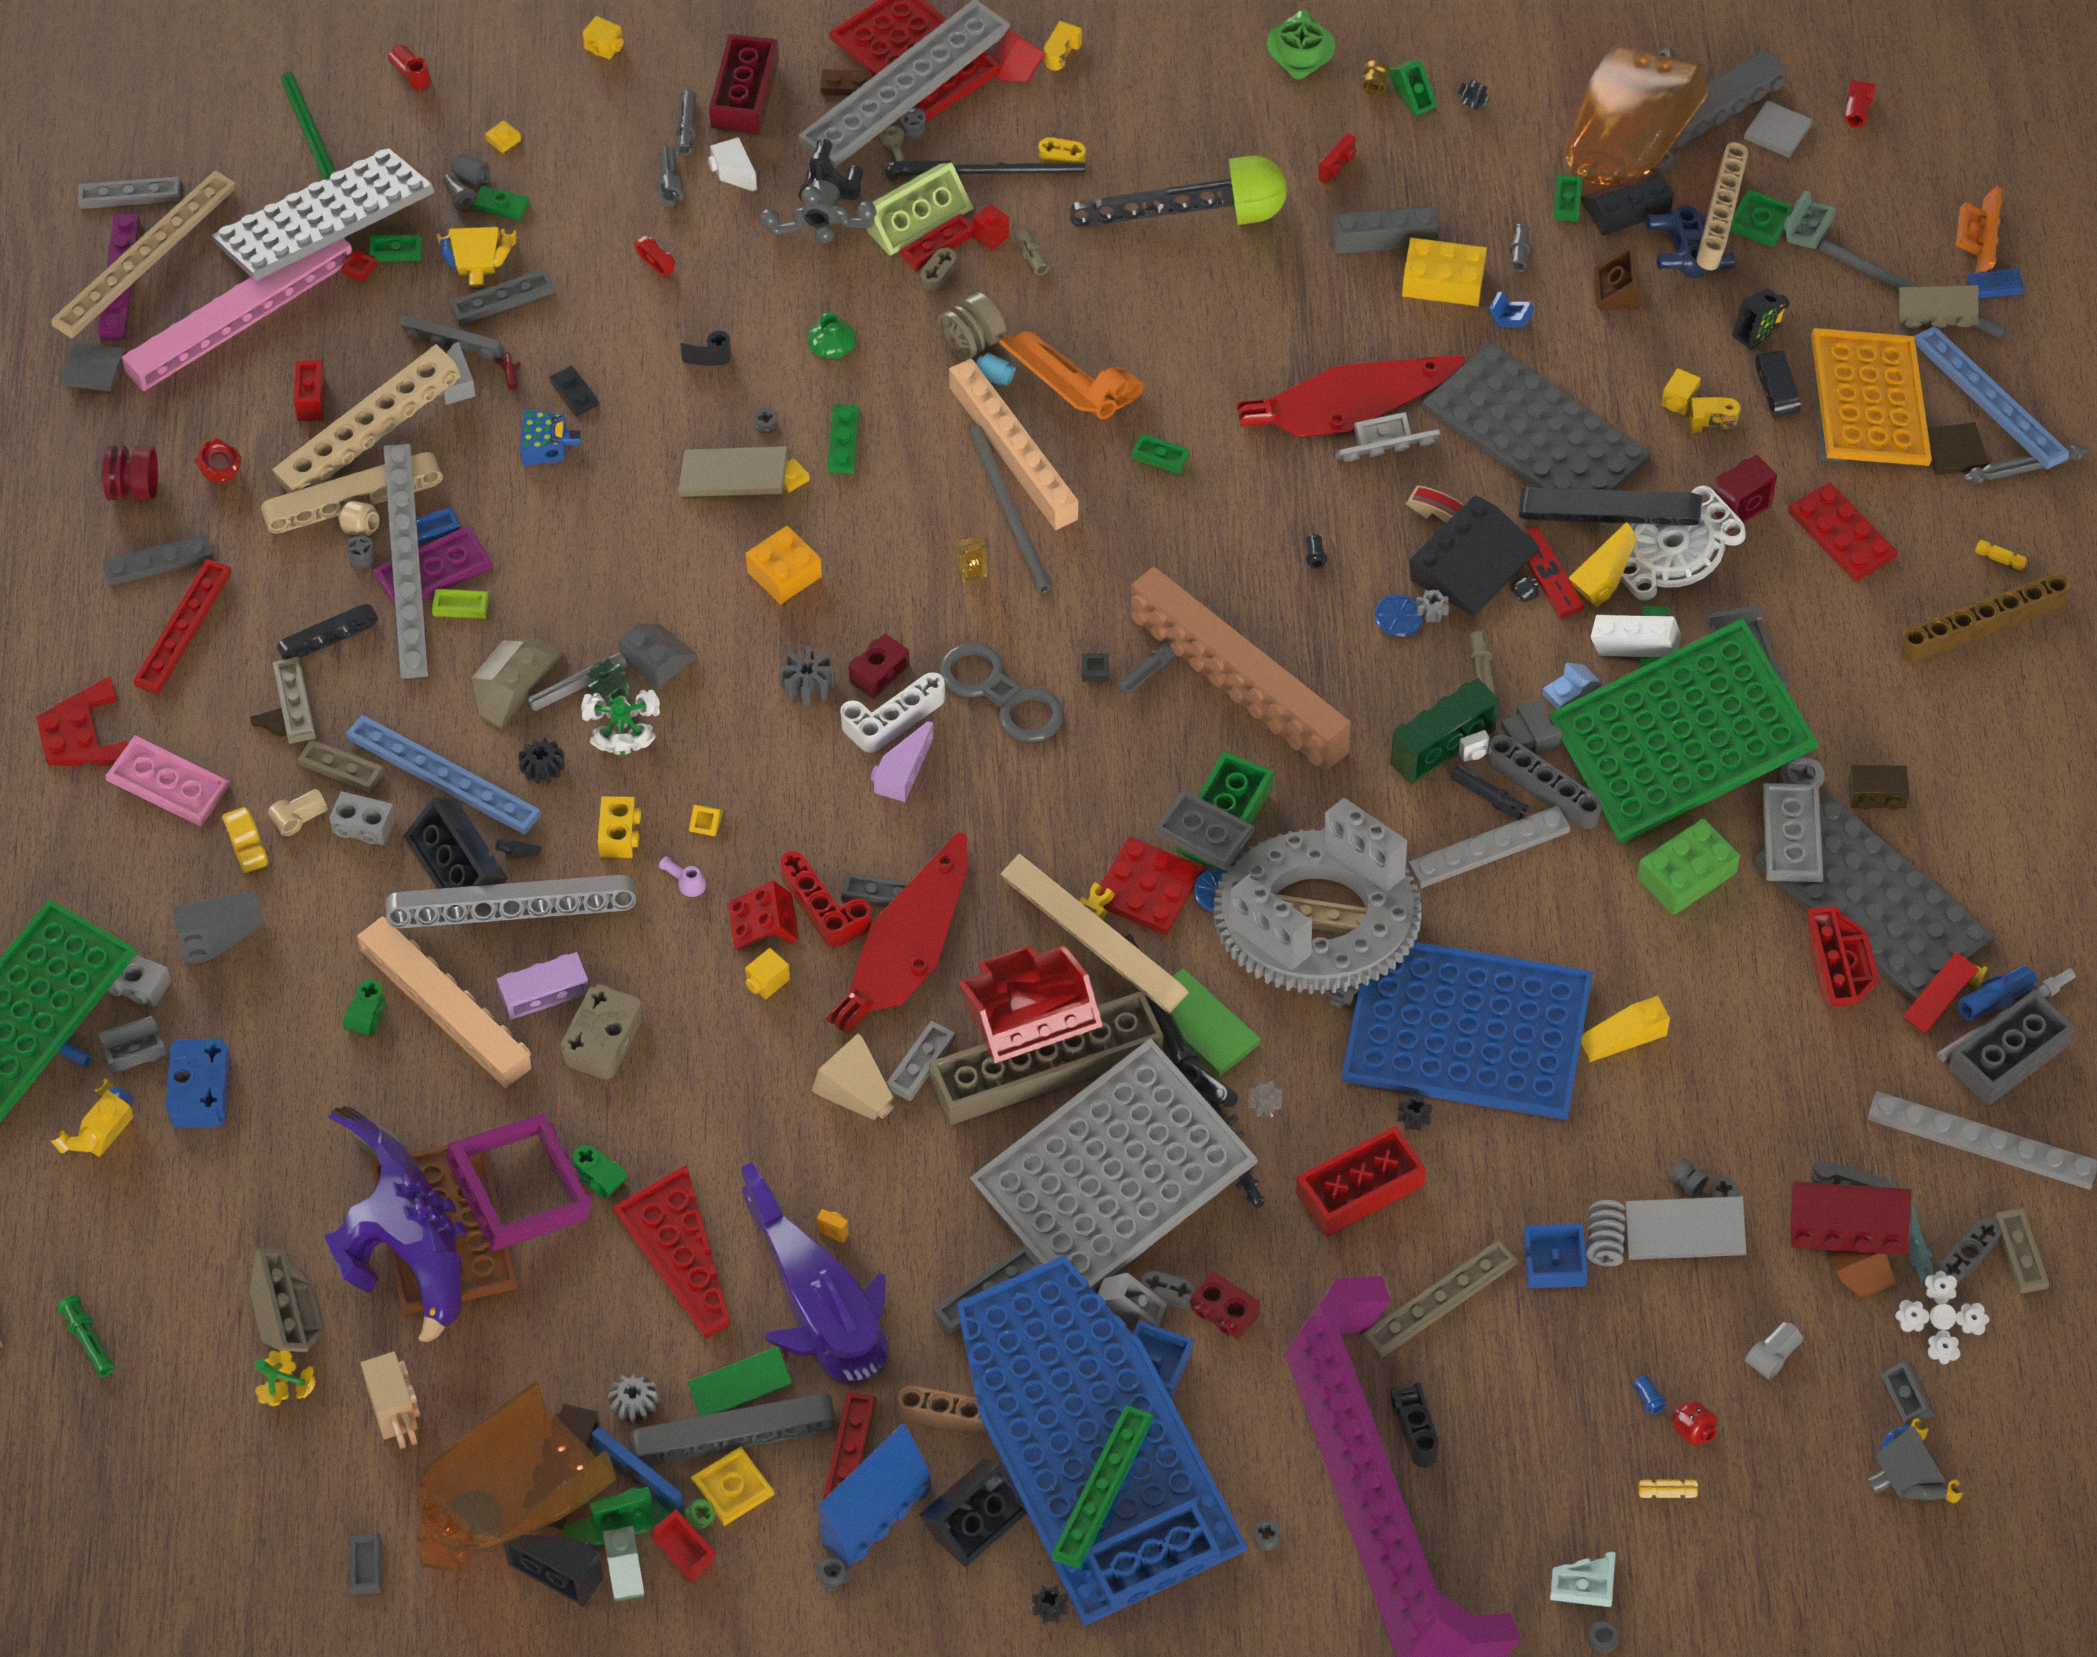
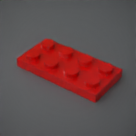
M1831 482L1789 505L1788 513L1855 582L1897 558L1898 551Z

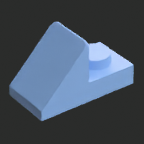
M1567 662L1564 675L1544 687L1542 695L1556 709H1559L1600 687L1602 682L1585 665Z

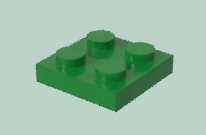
M1749 189L1733 214L1730 231L1774 248L1784 232L1785 219L1787 216H1791L1794 206Z

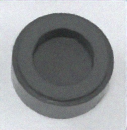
M1606 1621L1593 1624L1588 1634L1589 1646L1595 1652L1607 1654L1615 1650L1619 1641L1618 1629L1612 1623Z

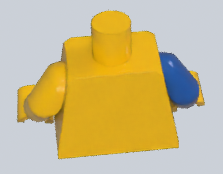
M498 227L449 229L447 237H441L440 233L437 234L442 256L451 268L458 270L459 275L468 276L469 287L471 288L484 287V275L495 274L496 267L502 265L511 247L516 244V230H513L512 234H505V229H502L500 237Z
M103 1079L104 1085L98 1090L95 1089V1092L101 1098L82 1120L78 1136L69 1137L62 1130L58 1133L59 1137L51 1140V1143L60 1153H64L67 1150L92 1152L100 1158L132 1120L131 1105L134 1101L133 1096L128 1091L115 1087L107 1079Z

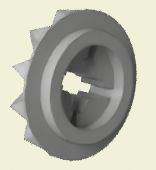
M1800 756L1782 766L1780 779H1782L1784 784H1818L1820 787L1823 786L1825 773L1823 767L1816 760ZM1806 770V778L1798 781V776Z

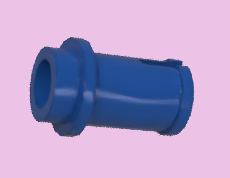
M1644 1375L1634 1381L1635 1384H1632V1387L1644 1402L1645 1411L1655 1415L1665 1409L1666 1398L1658 1393L1649 1376Z

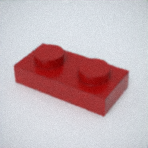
M1347 133L1319 163V181L1327 185L1333 177L1336 178L1340 174L1342 167L1347 162H1351L1357 153L1355 148L1356 136Z

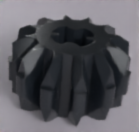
M545 737L542 742H538L534 738L532 745L524 743L523 751L519 752V769L522 774H525V778L528 781L535 779V782L539 784L541 780H546L550 784L551 777L559 778L560 771L564 770V752L562 748H558L556 741L548 743Z

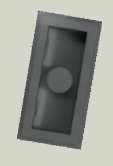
M1904 1360L1881 1373L1883 1381L1905 1425L1912 1424L1915 1418L1925 1420L1937 1415L1914 1366L1910 1362Z

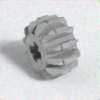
M635 1372L632 1373L629 1379L621 1375V1383L613 1382L611 1385L612 1392L608 1394L612 1413L618 1414L621 1422L630 1417V1422L633 1425L638 1417L646 1422L647 1413L655 1414V1404L659 1402L656 1384L649 1382L646 1374L639 1379Z

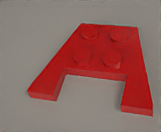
M111 676L104 678L36 716L47 765L83 766V763H99V766H109L110 763H115L128 745L127 740L101 747L98 746L89 710L93 707L117 702Z

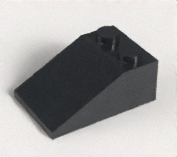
M505 1534L502 1538L509 1566L583 1607L604 1579L598 1549L587 1541L582 1543L575 1538L518 1534Z

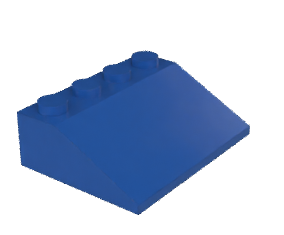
M901 1424L819 1504L822 1544L848 1567L855 1561L862 1560L868 1553L869 1547L876 1540L881 1541L888 1534L890 1526L896 1520L901 1521L909 1513L911 1506L917 1500H923L931 1490V1473L905 1425Z

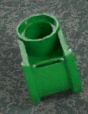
M369 979L360 983L352 1003L345 1013L343 1020L344 1030L370 1037L375 1034L381 1015L386 1007L383 989L378 981Z
M583 1145L574 1151V1168L577 1169L580 1180L602 1198H609L627 1179L625 1170L618 1163L610 1160L594 1147Z

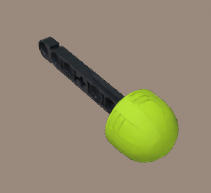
M1246 156L1229 159L1231 179L1105 197L1093 202V199L1078 201L1070 207V221L1074 226L1088 227L1097 225V222L1109 224L1235 206L1238 225L1261 222L1271 218L1281 209L1286 199L1287 183L1281 169L1273 161L1265 157ZM1204 192L1214 194L1213 198L1209 200H1204L1200 196ZM1181 195L1187 196L1189 198V200L1183 204H1179L1175 201V199ZM1154 201H1159L1160 205L1155 206ZM1143 202L1146 203V208H1143ZM1128 203L1138 205V208L1134 211H1128L1124 207ZM1102 207H1111L1113 209L1112 213L1108 215L1099 212ZM1079 210H1084L1088 213L1085 218L1074 216Z

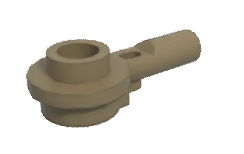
M889 125L879 133L880 141L888 150L892 151L895 161H906L901 149L904 131L899 126Z

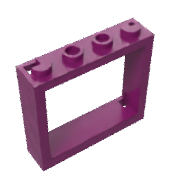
M544 1113L449 1143L446 1160L492 1251L588 1220L590 1208L592 1207L591 1196L587 1191L584 1192L577 1169H572L569 1163L567 1149L564 1145H560L557 1139L556 1128L552 1122H548ZM538 1135L572 1203L502 1226L468 1157Z

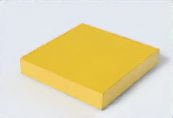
M741 1446L691 1477V1482L704 1500L712 1505L715 1515L723 1526L774 1495L772 1487Z

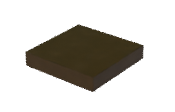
M1976 422L1927 428L1932 457L1931 462L1936 475L1966 472L1975 467L1983 469L1988 465Z

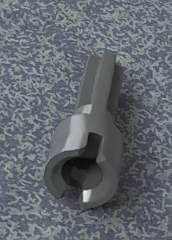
M663 146L661 152L662 177L657 182L658 200L664 206L671 207L675 206L676 198L682 202L683 187L682 180L676 173L675 149L673 146Z

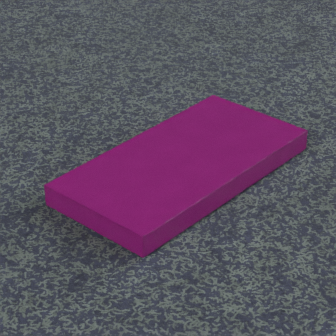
M469 526L418 548L422 600L433 596L435 589H448L493 568L492 560ZM392 561L373 569L395 606Z

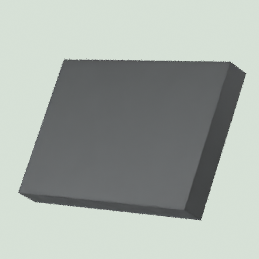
M1183 790L1154 828V834L1226 871L1254 833L1255 826Z

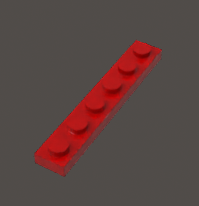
M209 559L205 560L133 680L135 687L160 694L232 574L230 566Z

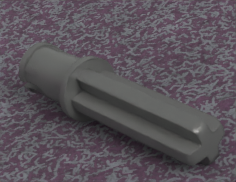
M1168 640L1158 650L1151 651L1145 661L1119 681L1118 686L1122 693H1131L1156 671L1166 668L1167 662L1176 656L1174 650L1169 647L1170 643H1172Z

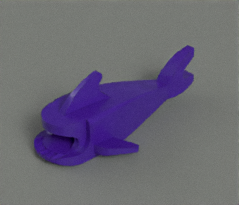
M750 1162L742 1166L741 1173L746 1186L742 1187L745 1203L754 1221L766 1236L788 1303L798 1325V1328L770 1331L766 1333V1341L797 1356L814 1355L827 1376L840 1383L862 1382L873 1377L886 1365L889 1353L886 1337L877 1321L882 1316L885 1308V1274H878L866 1289L863 1290L841 1263L782 1214L770 1188L754 1164Z

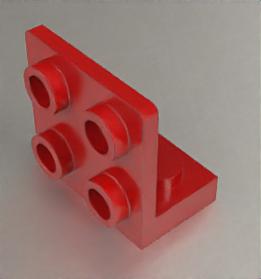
M771 881L728 903L735 949L741 950L772 934L788 944L799 940L793 895L775 881Z

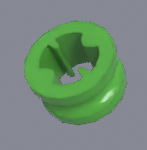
M702 1499L694 1501L684 1512V1518L695 1530L704 1529L715 1517L712 1505ZM698 1510L703 1514L701 1519L696 1516Z

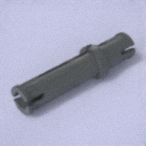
M692 90L681 92L679 124L676 127V136L678 137L676 151L682 156L692 153V142L696 135L694 120L697 94H694Z

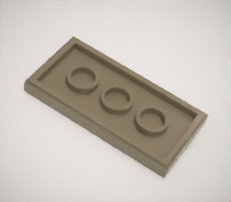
M787 446L685 450L678 488L679 496L783 494L789 454Z

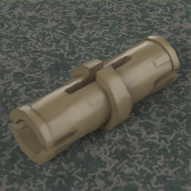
M1028 228L1018 230L1015 234V239L1022 248L1024 259L1029 261L1034 274L1037 276L1046 274L1050 266L1042 255L1041 246L1035 242Z

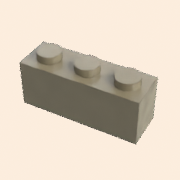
M1978 285L1899 287L1900 326L1915 329L1920 326L1943 328L1947 325H1958L1960 327L1978 325Z

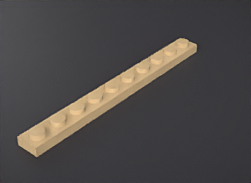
M215 170L53 317L52 326L73 339L235 190V182Z

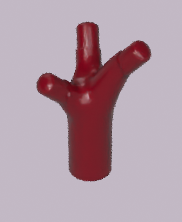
M509 352L504 353L505 362L497 358L495 363L502 367L506 375L508 389L513 390L518 387L516 370L521 366V363L516 362L513 365Z

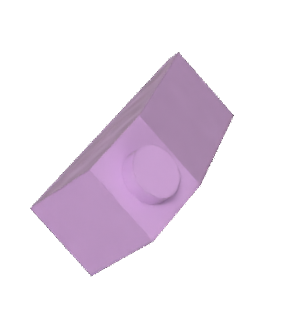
M927 721L885 754L879 766H874L871 781L874 782L875 794L903 802L906 801L933 741V722Z

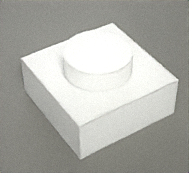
M1485 730L1460 739L1459 756L1463 763L1469 760H1478L1488 754L1490 738Z

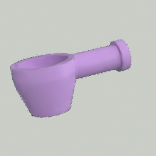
M665 856L660 861L659 868L666 870L679 880V890L683 895L696 897L705 891L706 879L697 867L688 866L682 869L672 862L668 856Z

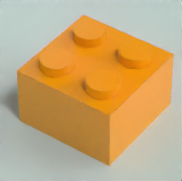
M788 525L745 553L747 572L780 605L822 577L821 557Z

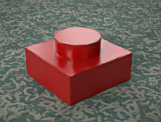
M355 250L341 266L342 274L364 283L378 266L377 259Z

